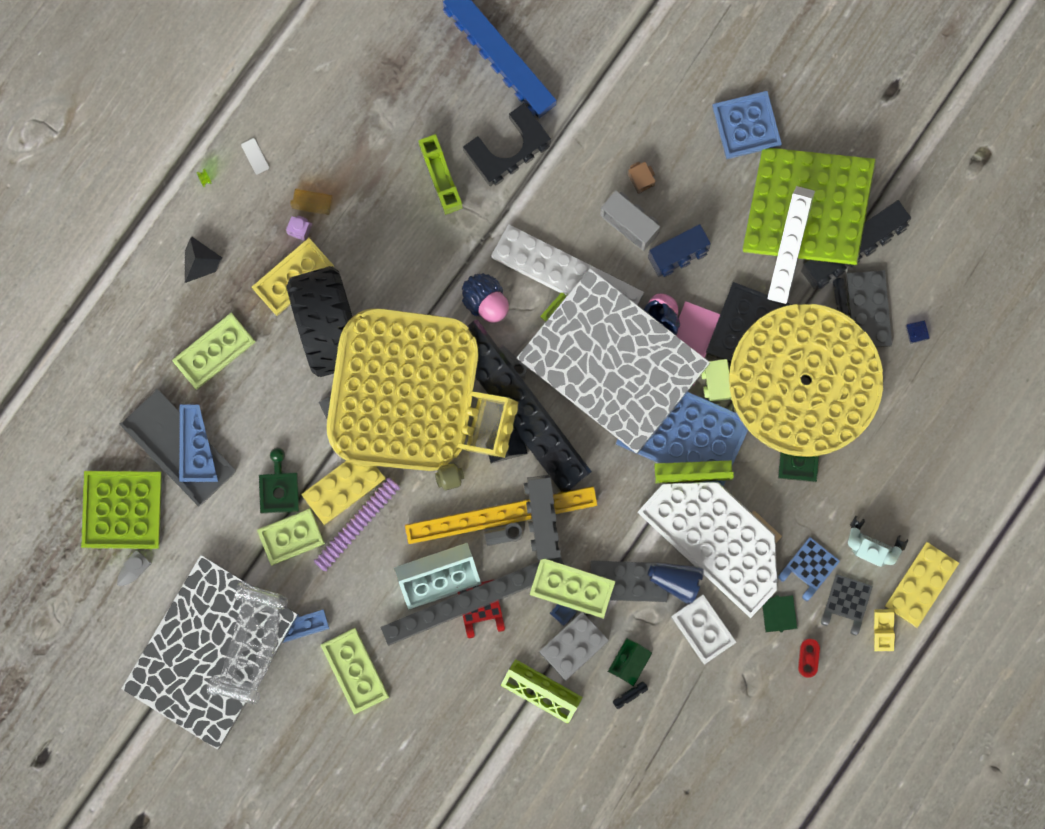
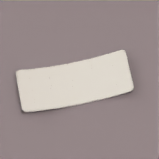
M254 138L241 144L256 175L269 169Z

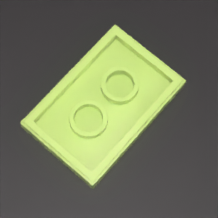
M311 508L257 530L271 566L325 544Z

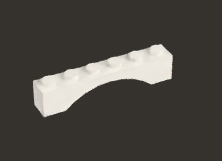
M796 186L793 192L768 295L770 300L786 304L790 296L797 259L815 191Z

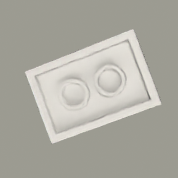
M704 595L671 616L704 665L736 643Z

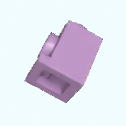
M291 216L286 229L287 234L306 241L312 223L307 222L308 220L304 217Z

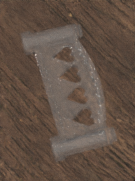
M240 581L235 592V600L242 601L221 676L212 675L207 687V694L213 696L218 694L253 705L258 704L260 699L257 687L262 682L273 659L279 634V612L281 609H286L288 598L277 593L249 586V583ZM268 610L270 612V616L267 618L268 624L263 627L252 614ZM263 629L265 634L261 637L262 643L261 645H256L247 633ZM257 648L259 650V654L256 656L257 661L255 664H250L241 652ZM252 667L251 681L245 683L236 671Z

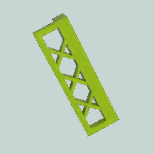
M732 460L654 464L655 484L731 481L734 478Z
M516 659L501 684L502 687L566 723L570 722L583 698ZM509 677L515 679L518 685L514 686L507 682ZM526 688L534 690L536 695L528 694ZM542 698L550 699L552 704L544 703ZM564 707L571 712L567 716L559 708Z

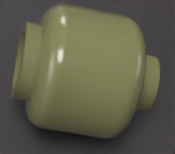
M454 463L440 467L437 473H435L437 485L445 491L460 487L461 479H464L462 468H458Z

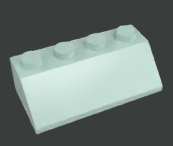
M468 543L394 567L408 610L481 585Z

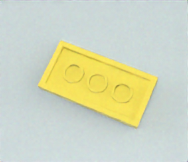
M308 238L255 283L252 289L271 311L278 316L291 305L286 287L291 277L328 266L334 267V265Z
M345 461L301 495L325 526L384 482L386 478L376 466Z
M926 542L884 607L894 609L896 615L918 628L959 565V562Z

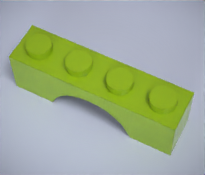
M436 134L418 140L444 214L447 215L463 209L461 199L448 170Z

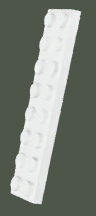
M509 224L491 255L492 259L560 293L562 292L566 296L569 295L589 269L597 273L637 306L644 294L643 291Z

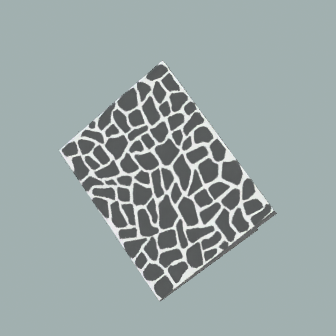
M200 555L121 689L218 750L236 723L299 614Z

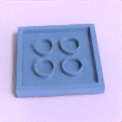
M768 91L712 104L726 160L782 145Z

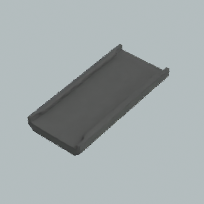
M158 389L119 424L198 507L205 503L236 472L209 443L218 482H179L180 412Z

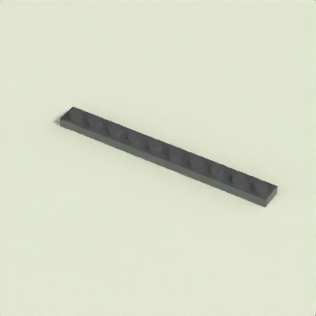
M561 557L547 559L564 565ZM540 561L382 626L381 630L387 645L390 646L532 587Z

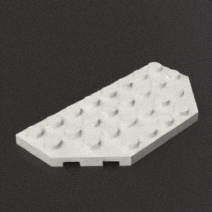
M719 482L665 483L637 512L695 567L703 568L704 575L750 618L777 591L775 534Z

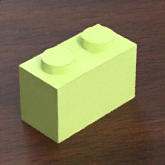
M727 359L709 361L710 364L701 374V378L706 381V386L703 387L704 397L708 398L710 402L731 400Z

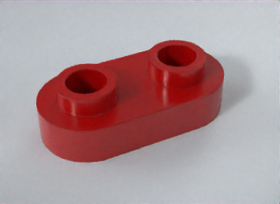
M806 639L800 645L798 671L805 678L815 676L818 671L820 646L814 639ZM808 645L813 647L811 653L806 651ZM805 665L811 666L810 672L804 670Z

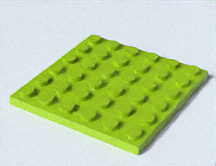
M777 148L762 150L743 252L778 256L792 195L796 186L815 191L798 258L857 265L876 160L873 158Z

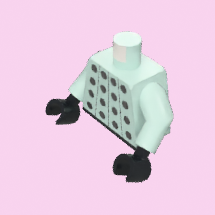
M855 516L850 523L852 529L848 539V545L852 548L854 554L880 567L885 564H895L902 551L905 550L908 539L903 542L900 540L901 535H899L894 547L861 533L860 529L864 525L865 520L862 519L859 522L856 519L857 516Z

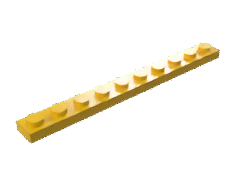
M594 486L553 494L555 514L598 506ZM527 499L405 524L408 544L532 519L531 513L527 514L526 502H530V500Z

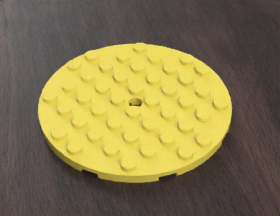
M789 305L776 309L758 319L739 341L729 370L731 400L744 426L766 446L794 456L811 457L825 455L847 446L869 426L878 410L882 397L883 369L873 341L853 319L835 309L822 305ZM803 375L810 376L811 383L809 385L802 384L801 377Z

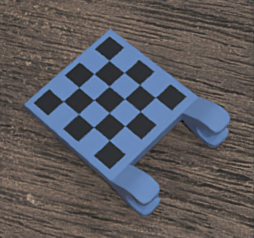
M809 537L780 573L778 579L784 582L790 573L793 572L810 586L802 596L805 601H809L840 561Z

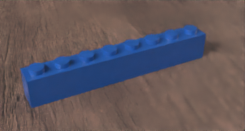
M471 0L443 1L444 13L449 18L453 17L456 21V27L461 32L464 30L468 35V41L473 46L476 44L480 49L478 52L483 59L486 60L488 58L492 63L490 66L496 74L500 73L504 77L502 79L508 88L512 87L516 91L514 93L520 102L524 101L528 105L527 108L533 116L536 115L540 119L556 106L557 100Z

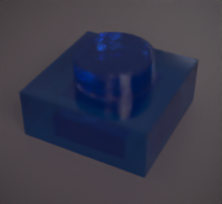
M925 320L906 325L910 344L930 339Z

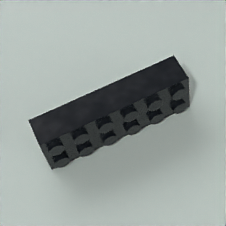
M899 200L865 222L858 263L864 255L866 257L870 256L880 244L882 247L892 240L891 238L895 234L901 235L910 226L908 223L912 218ZM809 260L804 264L801 272L813 289L817 287L822 289L830 283L829 281L833 276L838 278L845 273L849 265L851 268L855 265Z

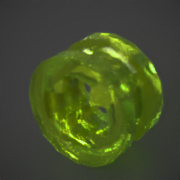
M205 168L202 172H196L203 187H206V184H212Z

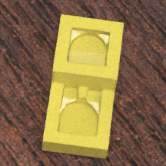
M874 609V651H894V609Z

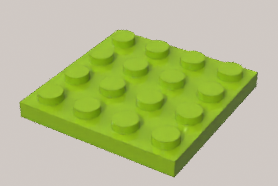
M84 471L81 548L159 549L162 472Z

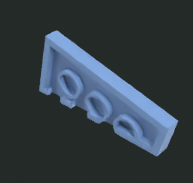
M180 405L179 482H218L199 405Z

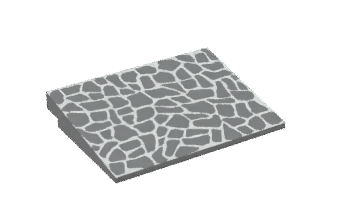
M591 269L587 271L517 357L518 360L635 453H639L649 439L653 437L710 364L704 357Z

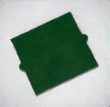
M776 595L773 598H769L763 604L765 633L776 631L782 633L785 630L797 629L793 595L782 597Z

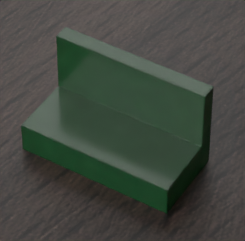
M626 638L607 672L634 687L652 652Z

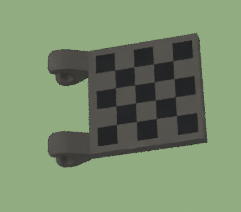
M836 574L821 624L827 626L830 623L832 614L854 620L850 634L857 636L860 632L873 586Z

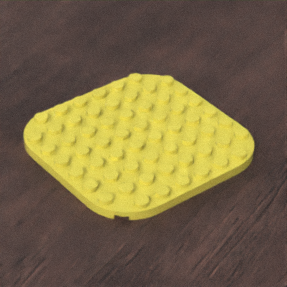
M380 308L366 309L354 315L343 328L338 344L327 418V436L333 450L344 460L355 464L424 471L438 470L440 467L447 465L453 458H457L462 450L457 445L464 444L466 434L462 430L464 426H468L469 415L467 410L471 407L472 396L470 393L471 391L473 392L478 361L477 342L468 330L469 328L461 321L453 318Z

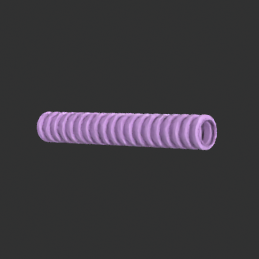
M386 478L387 481L382 483L383 486L378 487L379 490L374 492L375 495L370 496L371 499L366 501L367 504L362 505L363 508L358 510L359 513L354 514L355 517L350 519L351 522H347V526L342 528L343 531H339V535L334 537L335 540L330 541L331 544L326 546L327 549L322 550V554L318 555V559H314V563L323 571H328L327 568L332 566L331 563L336 562L335 559L340 557L339 554L344 553L343 550L348 548L347 545L352 544L351 541L356 539L355 536L360 535L359 532L364 530L363 527H367V523L372 521L371 518H375V514L380 512L379 509H383V505L388 503L387 500H391V496L396 494L395 491L400 490L399 485L391 478Z

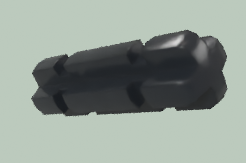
M837 278L833 280V287L836 288L834 294L836 305H838L837 311L847 315L849 311L848 306H846V290L843 289L845 286L844 279Z
M642 681L637 684V687H633L622 694V697L614 699L613 704L616 709L622 708L625 703L628 704L640 696V693L646 692L648 690L647 685Z

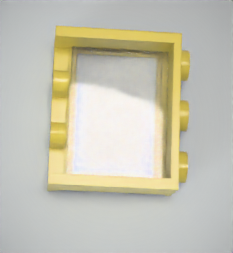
M471 391L470 395L478 398L476 409L469 407L467 410V414L473 417L471 427L464 426L462 430L464 434L469 435L467 445L458 444L457 447L468 452L505 458L519 402L507 397Z

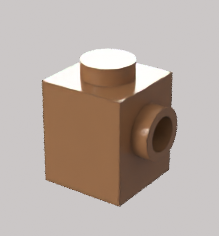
M637 162L630 166L628 176L638 194L655 186L656 181L653 178L655 173L651 166H647L646 162L641 164Z

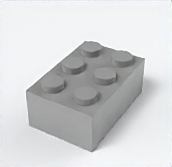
M615 191L601 207L600 216L643 251L647 249L659 234V222L654 217L645 215L643 213L644 210L638 204L633 205L629 202V197L623 192L618 193Z
M581 612L539 653L567 681L609 640Z

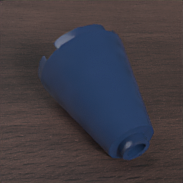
M656 562L654 565H650L647 575L650 576L651 582L690 605L694 602L699 592V580L703 579L704 569L694 566Z

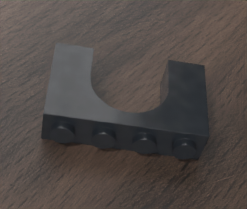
M524 103L509 113L510 121L523 138V146L516 155L510 158H499L493 155L479 136L463 146L464 153L489 186L500 184L504 180V176L509 173L510 175L514 174L519 170L518 166L524 162L526 164L535 158L534 155L539 151L543 153L550 147L551 138Z

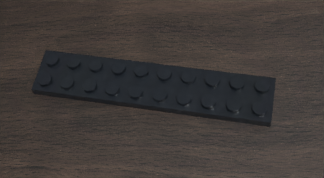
M478 319L472 321L467 327L472 336L475 337L478 347L476 379L489 395L507 397L519 402L513 428L519 432L521 439L548 475L550 474L551 479L560 491H570L592 471ZM495 403L500 411L503 412L504 404Z

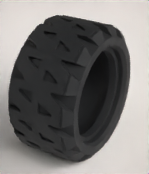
M328 266L291 277L286 286L311 372L317 377L334 374L339 339L343 328L353 317L340 273L333 266Z

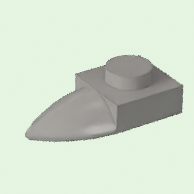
M136 550L123 564L124 566L118 575L117 585L124 586L134 582L151 563Z

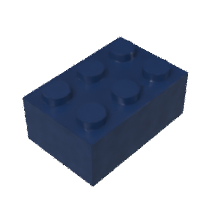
M701 224L650 249L648 259L658 277L662 275L667 277L674 273V269L678 267L682 269L690 265L691 260L695 258L700 260L706 257L711 243Z

